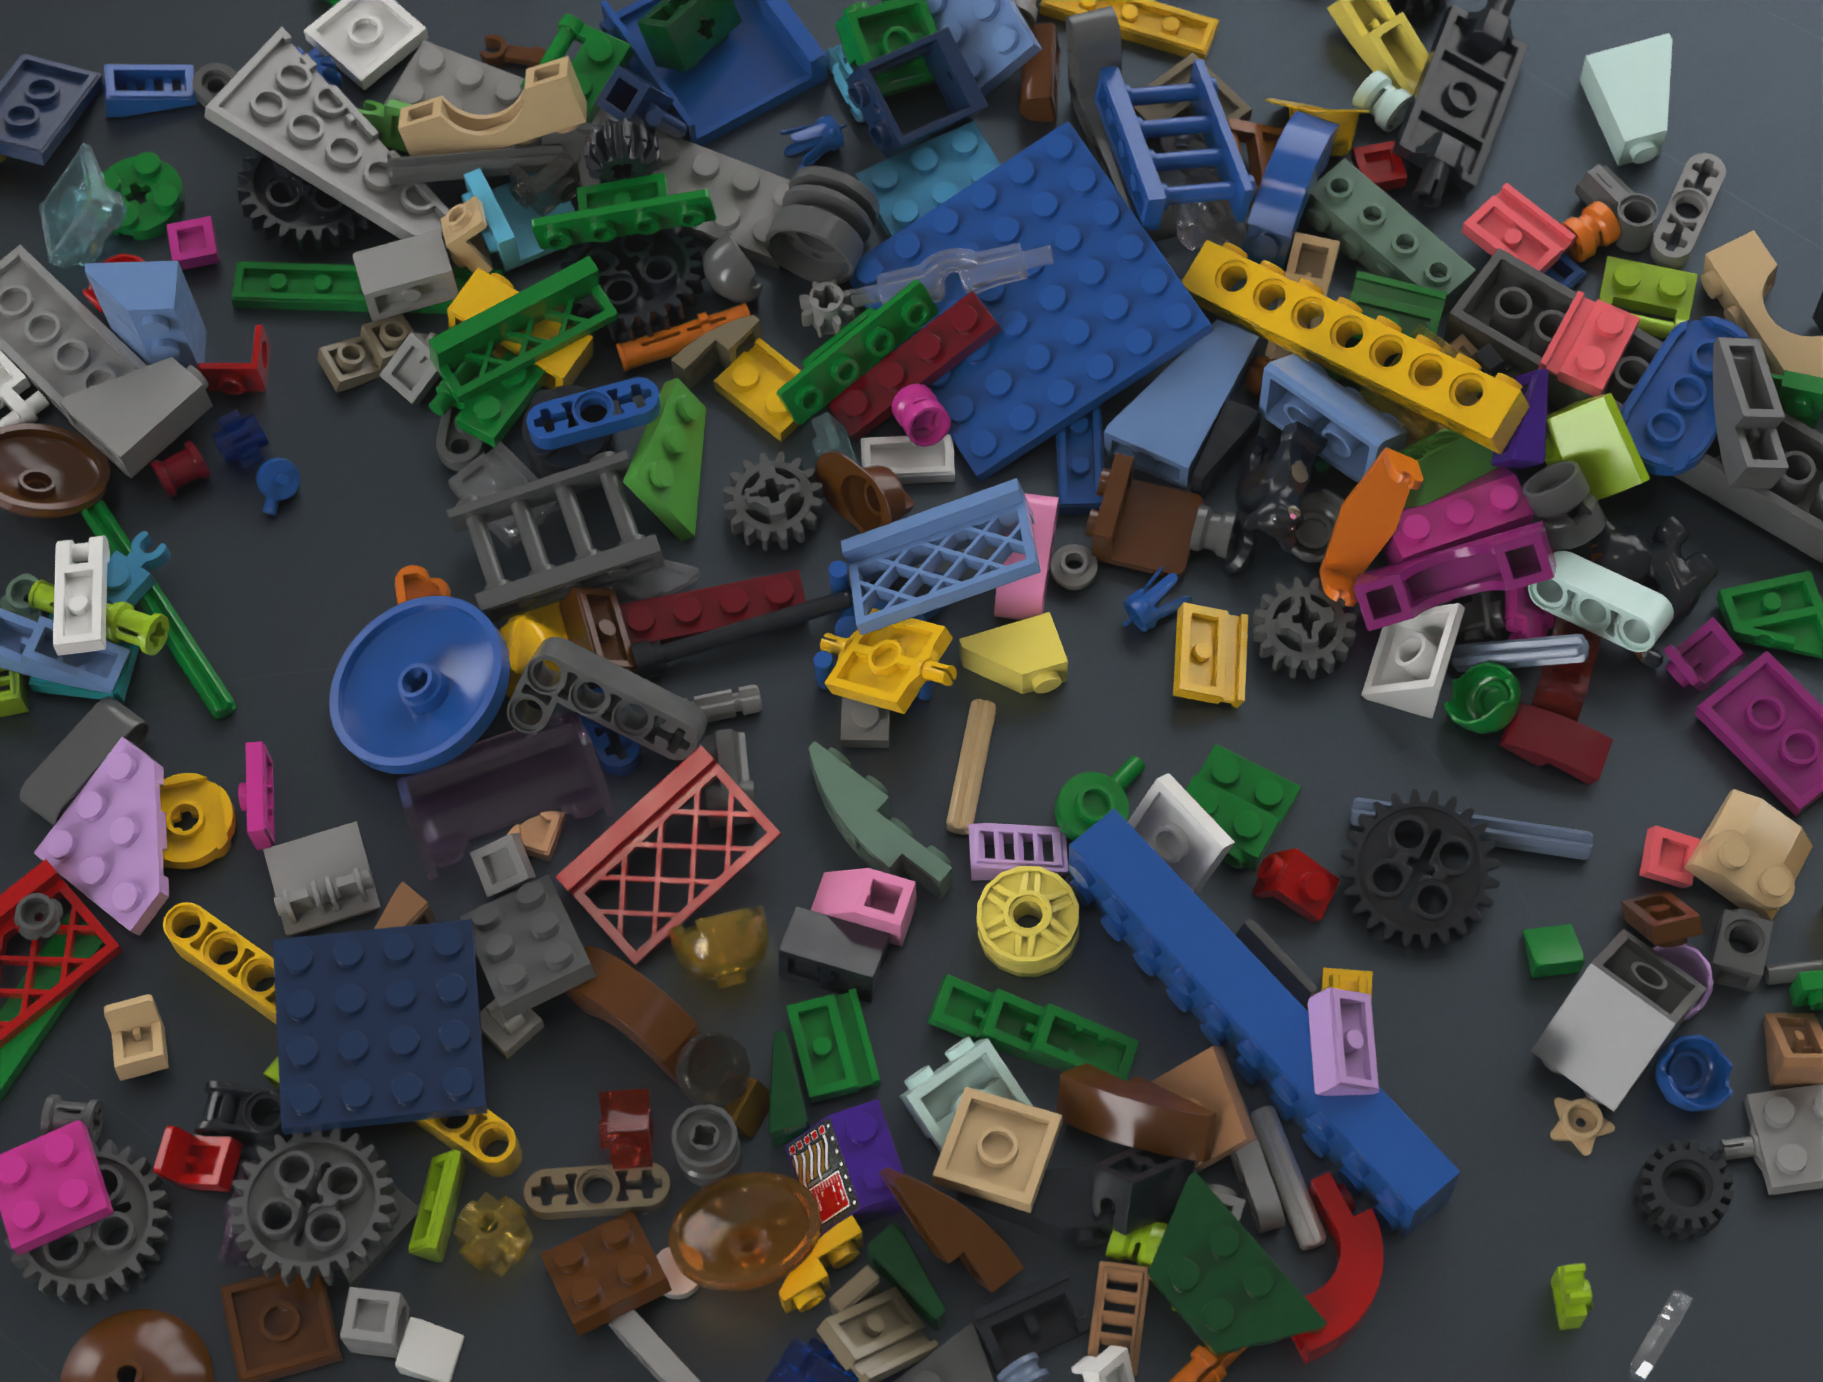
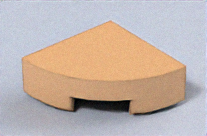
M559 811L541 812L539 816L532 817L520 825H515L508 834L519 833L528 856L551 862L567 820L564 812Z

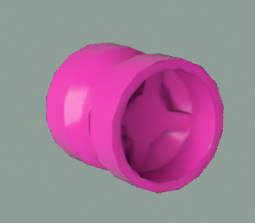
M911 384L901 389L895 395L892 402V413L897 422L903 427L911 442L917 446L927 447L940 442L947 435L951 419L929 387L924 384Z

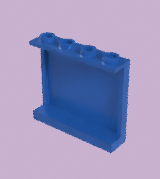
M607 0L600 3L604 20L599 23L601 31L632 46L634 54L626 65V69L639 75L674 99L667 113L686 124L687 130L683 139L694 144L704 146L828 79L825 52L786 0H733L742 22L728 34V38L724 42L714 46L700 59V63L696 67L686 72L656 67L637 24L643 16L662 0H638L617 12H614Z

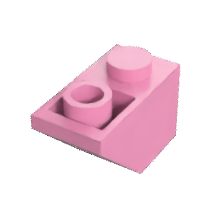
M871 868L824 872L811 911L890 933L889 943L902 947L917 905L916 882Z

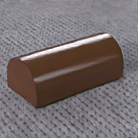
M1054 23L1036 24L1031 26L1030 29L1042 50L1022 66L1019 111L1023 117L1031 121L1055 122L1058 112L1061 47L1057 27L1054 26Z

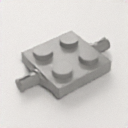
M1823 1084L1747 1094L1744 1106L1750 1124L1748 1137L1721 1139L1719 1142L1720 1153H1722L1721 1157L1725 1161L1753 1157L1755 1163L1763 1172L1769 1195L1823 1188Z

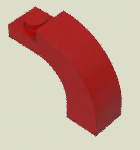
M1330 1171L1312 1179L1308 1190L1317 1214L1333 1242L1337 1257V1267L1331 1279L1324 1286L1304 1296L1327 1322L1326 1328L1321 1332L1313 1334L1308 1332L1291 1336L1305 1364L1335 1350L1357 1331L1370 1311L1383 1271L1384 1250L1382 1235L1372 1208L1353 1216L1351 1212H1354L1356 1208L1349 1190L1343 1183L1336 1185Z

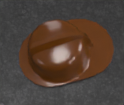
M833 451L820 455L816 462L817 483H822L824 498L837 513L855 526L860 533L898 521L913 509V500L903 489L896 474L888 467L880 465L860 467L849 457L840 452Z

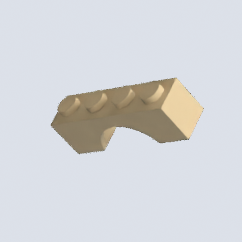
M566 56L526 69L525 85L520 97L510 107L501 112L489 115L467 113L452 105L444 96H439L401 108L398 130L410 156L502 149L512 145L521 147L535 142L541 136L553 132L568 133L578 128L582 123H586L587 101L570 59Z
M1753 230L1706 253L1703 274H1701V283L1710 298L1714 299L1717 297L1725 309V319L1741 327L1749 338L1760 339L1768 366L1770 367V373L1782 375L1784 370L1823 378V336L1810 337L1790 333L1778 326L1765 309L1763 301L1774 288L1778 264L1756 232Z

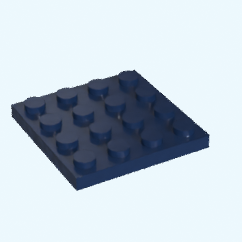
M472 919L273 940L281 1127L284 1135L488 1113L475 936Z

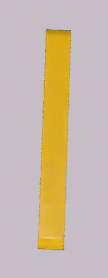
M183 902L173 906L164 917L163 929L176 952L277 1025L275 983L266 991H255L257 983L267 977L274 978V958L199 905ZM200 925L198 932L194 936L180 938L181 933L188 926ZM229 951L238 952L236 958L231 963L226 965L217 964L220 956ZM488 1109V1113L469 1115L466 1124L457 1129L446 1127L449 1117L413 1121L452 1150L461 1151L463 1158L490 1176L505 1177L510 1175L519 1167L522 1161V1150L514 1130L507 1122ZM496 1140L509 1142L507 1150L502 1155L497 1157L485 1155V1150L490 1143Z

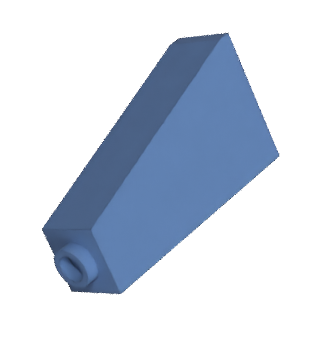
M1217 319L1211 324L1213 332L1182 352L1107 425L1104 431L1103 454L1111 458L1115 457V453L1134 457V468L1187 490L1192 480L1193 472L1225 403H1228L1229 400H1235L1246 379V372L1250 367L1252 359L1257 357L1259 336L1252 334L1250 330L1240 324H1228Z

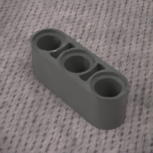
M109 696L101 699L26 780L20 792V801L54 826L120 738L124 737L140 749L148 737L149 724L113 697Z

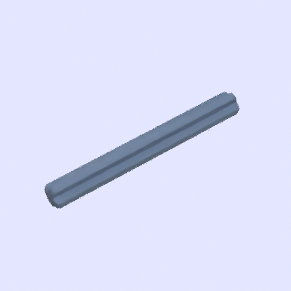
M1360 797L1355 798L1351 808V824L1361 827L1358 822V817L1361 814L1374 820L1376 818L1373 810L1374 802L1378 801L1387 810L1391 808V802ZM1475 814L1469 820L1472 827L1486 822L1488 827L1480 836L1482 842L1496 841V847L1582 860L1589 859L1592 853L1593 834L1589 831ZM1409 824L1401 825L1395 830V832L1421 836L1419 830ZM1434 830L1430 837L1441 838L1442 834L1439 830Z

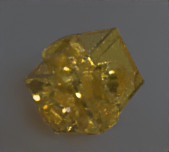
M485 1192L478 1202L475 1200L470 1201L460 1212L455 1223L457 1228L454 1234L462 1247L459 1254L478 1270L483 1271L487 1266L502 1277L510 1266H515L524 1257L530 1247L533 1236L526 1220H524L527 1212L505 1195L498 1201ZM496 1222L498 1224L497 1229L492 1233H487Z

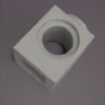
M350 1287L340 1338L350 1353L397 1358L407 1328L410 1307L399 1292Z

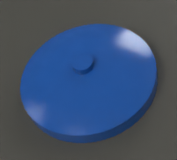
M420 597L401 603L382 613L354 638L343 654L335 671L331 684L329 707L332 724L337 736L345 747L364 764L373 769L391 774L424 772L456 758L471 747L488 729L505 698L510 675V661L502 634L480 609L455 597Z

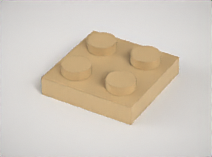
M965 1086L932 1175L933 1184L1031 1213L1062 1126V1115Z

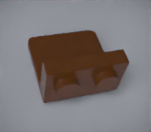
M1115 453L1111 470L1103 468L1097 489V496L1103 497L1100 510L1091 509L1087 522L1085 536L1092 537V555L1100 562L1155 574L1162 565L1163 569L1159 575L1166 577L1170 573H1176L1178 578H1181L1185 574L1191 549L1189 547L1198 509L1201 504L1203 505L1202 497L1196 493L1132 479L1134 457Z

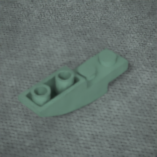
M814 741L808 749L817 790L831 819L851 848L871 869L898 877L902 872H905L941 900L953 886V872L948 857L938 848L931 845L925 848L913 839L912 831L899 819L891 817L888 820L890 816V802L887 795L889 793L882 783L870 775L863 778L851 769V763L840 751L832 747L826 750Z

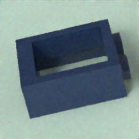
M948 27L860 65L845 80L852 103L861 110L869 125L868 131L872 142L877 148L882 150L886 159L972 121L989 106ZM923 58L951 114L902 135L874 79Z

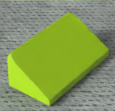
M453 1149L431 1159L408 1248L410 1254L437 1263L444 1260L466 1173V1164L461 1151Z

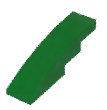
M949 974L942 978L927 1020V1024L963 1038L970 1037L973 1042H977L979 1039H989L995 1050L1061 1072L1088 1063L1124 1081H1127L1139 1041L1051 1003L1041 1007L999 988L992 993Z

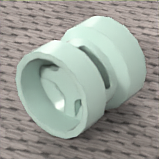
M1377 70L1369 75L1360 85L1353 97L1352 105L1357 110H1370V114L1375 117L1376 125L1385 132H1391L1403 122L1413 95L1404 88L1396 89L1392 85L1391 78L1381 70Z

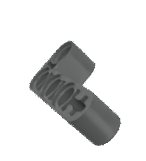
M550 637L539 645L526 665L506 711L508 720L515 729L531 734L541 731L550 720L558 705L561 704L673 760H685L697 749L708 724L705 713L696 704L561 637ZM543 660L554 662L558 665L560 671L550 670L546 667ZM586 682L598 684L604 693L594 692L588 687ZM525 699L536 701L542 710L533 709L527 704ZM629 704L640 705L647 714L636 713ZM658 717L664 719L662 724L657 722ZM677 728L683 729L686 733L679 732Z

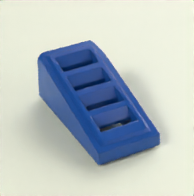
M104 64L103 88L106 117H126L196 105V94L192 85L194 77L193 65ZM180 80L181 91H173L172 81ZM162 83L163 91H155L154 84ZM144 86L145 91H136V87Z

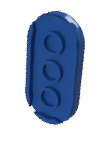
M1707 316L1702 317L1701 320L1690 322L1689 319L1678 324L1669 333L1621 408L1620 413L1647 473L1673 476L1693 469L1704 459L1718 437L1713 396L1714 342L1718 337L1749 338L1747 333L1735 323L1720 317Z

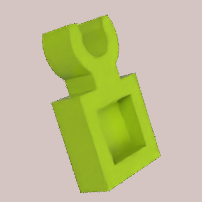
M1585 1263L1558 1266L1550 1280L1560 1330L1580 1328L1588 1315L1587 1311H1592L1593 1309L1591 1286L1587 1279L1584 1280V1273L1586 1272Z

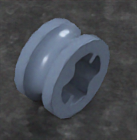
M1031 1352L1007 1366L1000 1372L997 1379L999 1382H1045L1049 1378L1050 1373L1046 1368L1040 1369L1038 1367L1039 1357L1036 1352Z

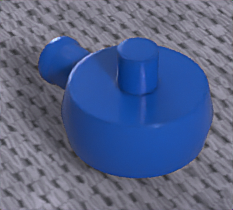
M276 457L269 459L258 469L256 483L260 492L266 497L264 507L262 508L263 513L276 516L279 501L292 497L300 486L298 469L291 461L285 458Z

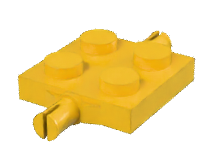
M872 608V610H871V612H870L869 614L874 613V612H877V611H880V610H879V609ZM909 618L861 635L857 629L848 638L826 633L823 635L825 639L822 638L820 641L821 651H827L838 656L835 667L824 682L830 692L837 696L905 714L925 682L930 680L945 686H951L953 684L951 679L956 680L957 670L954 666L938 663L953 639L945 626Z

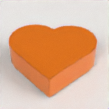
M418 565L403 567L395 577L398 605L420 597H453L449 585L443 579L437 577L430 578L428 571L424 567Z

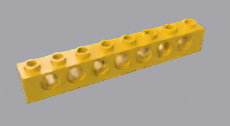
M1206 240L1181 281L1199 307L1231 323L1240 324L1252 333L1286 350L1296 353L1309 361L1316 362L1339 376L1500 455L1502 454L1530 407L1521 391L1522 385L1516 380L1502 373H1497L1496 377H1492L1480 371L1482 369L1480 364L1463 354L1458 353L1453 358L1440 352L1441 346L1426 336L1418 334L1413 339L1401 333L1402 328L1384 316L1378 315L1376 320L1362 314V308L1344 297H1339L1337 301H1334L1324 296V291L1307 279L1301 278L1298 283L1285 277L1286 273L1277 265L1266 260H1262L1259 265L1247 259L1248 254L1234 244L1225 242L1223 246ZM1244 279L1247 280L1243 288L1231 292V288L1236 282ZM1285 298L1284 303L1279 308L1268 310L1274 300ZM1324 316L1322 322L1317 327L1306 329L1311 319ZM1355 335H1363L1361 341L1356 346L1345 348L1348 339ZM1393 354H1402L1400 361L1396 365L1384 367L1388 357ZM1442 373L1441 379L1436 384L1423 386L1425 379L1429 375ZM1474 392L1483 393L1481 399L1476 404L1471 406L1463 405L1464 399L1469 394Z

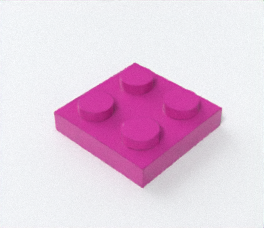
M80 1119L0 1154V1212L11 1248L19 1256L114 1214L87 1126Z

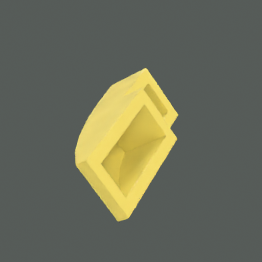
M1337 0L1327 7L1342 33L1373 72L1381 70L1391 78L1392 85L1396 89L1404 88L1413 95L1429 54L1405 14L1401 12L1396 15L1387 0Z

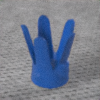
M827 114L824 117H819L814 124L779 131L781 135L792 134L791 140L794 141L785 147L784 154L786 156H793L813 148L803 157L802 164L798 167V170L808 167L826 152H834L839 147L844 146V137L841 130L846 128L847 124L844 123L839 126L836 120Z
M1161 565L1143 589H1138L1123 602L1124 609L1130 617L1123 622V626L1133 622L1140 630L1146 632L1149 628H1154L1159 619L1176 612L1183 602L1190 603L1193 598L1186 595L1162 606L1155 607L1178 580L1176 573H1170L1146 592L1162 571L1163 566Z

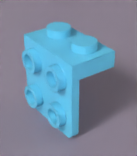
M480 168L464 174L468 192L461 195L462 200L465 203L476 196L482 202L487 227L480 232V236L488 253L496 252L505 272L557 251L553 249H540L531 226V220L534 218L575 211L556 174L548 171L531 173L492 190Z

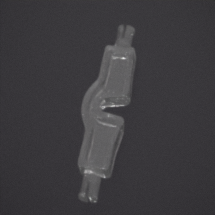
M1018 243L980 252L964 248L946 249L929 256L920 265L877 275V284L851 289V300L854 308L878 302L884 305L913 280L918 279L924 284L932 300L940 302L945 297V279L952 272L960 274L962 287L965 292L973 291L976 294L1002 284L1025 280L1028 276L1027 269L1049 264L1053 265V252L1050 245L1023 251Z

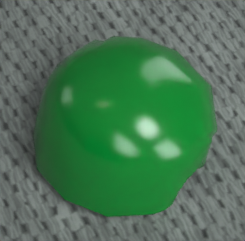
M1484 662L1471 666L1460 678L1454 679L1451 683L1453 688L1451 701L1444 702V709L1456 724L1464 729L1483 735L1498 732L1511 723L1519 707L1521 687L1517 677L1506 666L1493 662Z

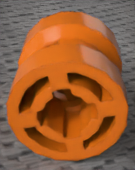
M1595 201L1584 208L1580 217H1570L1561 223V225L1576 235L1574 246L1565 252L1571 259L1579 263L1595 255L1597 247H1607L1621 237V228L1616 216L1607 205L1599 201Z

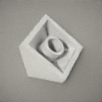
M1460 603L1435 606L1413 619L1382 627L1361 696L1369 701L1432 719L1456 643L1465 607Z

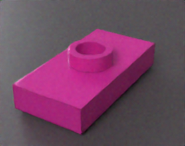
M262 741L245 743L246 782L239 783L238 794L241 811H247V833L256 850L275 845L273 760L266 745Z

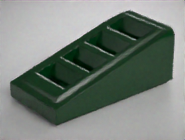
M784 1030L774 1033L772 1046L768 1131L773 1147L786 1145L810 1129L788 1033H785Z
M895 1220L867 1245L868 1262L892 1287L898 1289L907 1303L934 1331L937 1330L939 1332L946 1325L944 1305L902 1227Z

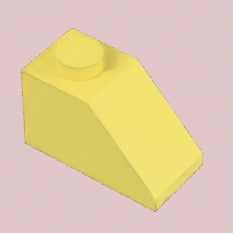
M1050 612L959 639V655L963 668L1020 694L1032 691L1046 693L1059 687L1062 682L1067 681L1068 660Z

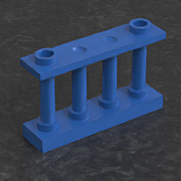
M1194 60L1189 83L1131 88L1129 84H1124L1118 66L1101 68L1094 102L1135 216L1145 231L1159 230L1163 211L1168 210L1169 205L1228 200L1236 222L1245 221L1250 202H1254L1256 197L1255 179L1251 174L1248 175L1218 98L1217 81L1215 77H1210L1204 60ZM1190 101L1196 116L1143 121L1140 116H1136L1133 106ZM1203 134L1208 149L1155 154L1153 149H1148L1145 139ZM1215 166L1221 182L1167 187L1166 183L1160 182L1157 172Z

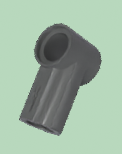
M1598 164L1587 171L1582 180L1577 183L1575 194L1587 206L1595 201H1599L1611 209L1621 228V237L1614 242L1617 247L1630 253L1647 249L1653 239L1659 212L1658 205L1654 199L1645 194L1634 193L1607 165L1600 166Z
M725 729L715 731L712 735L704 737L705 749L757 806L754 781L750 780L745 733ZM716 778L705 788L707 810L728 811L729 790ZM736 799L735 811L748 812ZM708 817L710 828L727 826V818ZM735 818L734 826L758 823L755 819Z

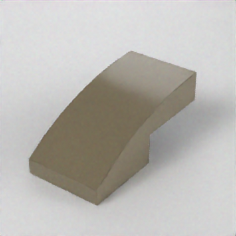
M754 315L739 318L725 323L694 340L671 359L674 379L679 378L691 390L718 363L727 368L744 351L748 352L755 345L754 341L756 339H762L760 320Z

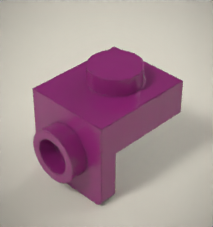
M1714 617L1676 648L1670 644L1663 650L1671 660L1665 667L1673 678L1683 688L1691 684L1701 693L1746 657V654Z

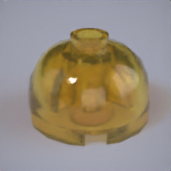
M763 905L757 906L751 911L749 907L696 920L695 926L683 928V925H679L669 929L673 950L679 964L690 976L700 981L716 980L718 989L747 982L745 972L759 966L767 954L769 934Z

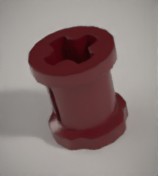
M191 440L185 443V449L161 462L156 459L150 462L154 473L170 498L177 496L178 489L200 477L206 480L211 477L207 465Z

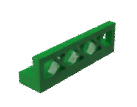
M588 256L429 339L430 360L456 401L460 403L617 320L618 312L600 287L599 269L591 257ZM592 295L602 310L601 313L589 319L571 315L574 304ZM566 308L565 313L559 312ZM544 319L562 323L559 335L549 340L534 337L532 333L535 324ZM568 325L574 326L567 330ZM526 329L525 334L519 333V332H521V331H523V330ZM504 340L522 344L519 356L510 361L494 358L492 354L495 345ZM528 346L534 347V348L530 349L529 351H527V350H528ZM486 350L485 355L480 354L481 352ZM464 361L482 365L479 377L462 386L451 371V368ZM489 367L495 368V369H493V370L487 372Z

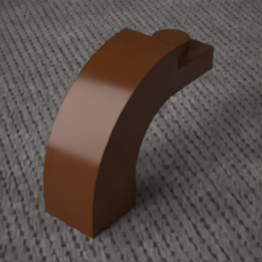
M586 945L584 950L597 977L565 993L587 1015L600 1018L624 1033L646 1052L682 1090L691 1092L721 1058L722 1054L696 1028L699 1024L653 982L614 955L602 949Z

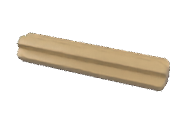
M975 699L970 704L946 821L947 830L954 834L969 835L968 824H974L996 715L995 703L988 700Z

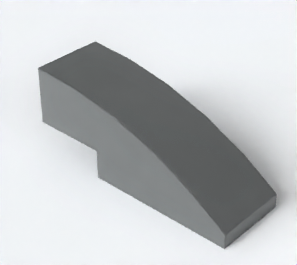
M1718 337L1714 342L1713 349L1714 410L1721 458L1729 488L1771 489L1789 469L1776 429L1784 420L1785 415L1760 339Z

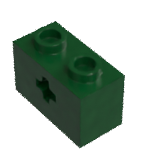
M662 0L643 16L637 24L656 67L686 72L696 67L700 63V59L714 46L724 42L728 38V34L742 20L733 0Z

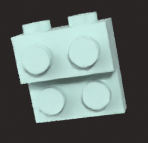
M966 1037L945 1052L949 1061L934 1072L927 1065L904 1081L908 1090L899 1096L926 1138L932 1139L940 1153L965 1086L1033 1106L989 1039H979L973 1043L970 1037Z

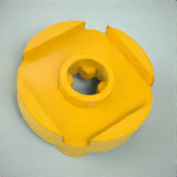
M181 773L165 778L164 786H160L161 811L166 814L167 850L163 851V867L194 869L204 866L216 858L225 856L231 848V839L236 829V812L227 792L220 785L218 786L216 783L208 781L207 777L197 773ZM191 812L193 818H199L198 822L193 825V828L186 831L179 827L174 828V823L182 821V813Z

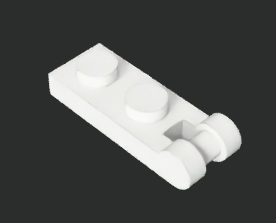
M105 535L90 537L89 542L74 544L73 540L57 541L53 647L58 656L106 650L107 563L110 562V549Z

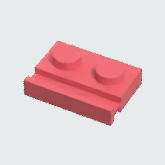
M1505 183L1502 186V190L1496 196L1493 195L1463 223L1461 232L1489 255L1493 256L1497 249L1500 248L1542 273L1549 270L1561 258L1562 253L1572 248L1576 239V235L1508 183Z
M1578 291L1544 353L1538 369L1548 370V373L1557 376V381L1595 397L1602 395L1638 327L1640 317L1599 299L1594 302L1585 298V293Z

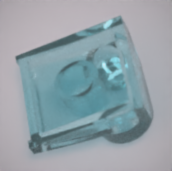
M82 143L75 157L44 201L39 205L49 263L66 269L77 264L85 266V263L96 260L100 256L108 236L113 229H118L123 224L126 217L127 207L123 204L122 194L106 187L92 147L85 143Z

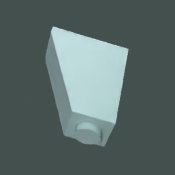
M1670 33L1593 53L1585 57L1579 81L1618 166L1632 162L1636 164L1645 163L1660 155L1668 125L1673 41Z

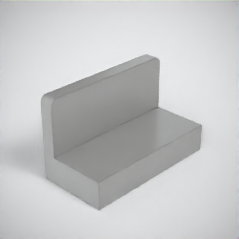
M439 230L372 247L353 254L372 322L455 299L458 295L453 271Z

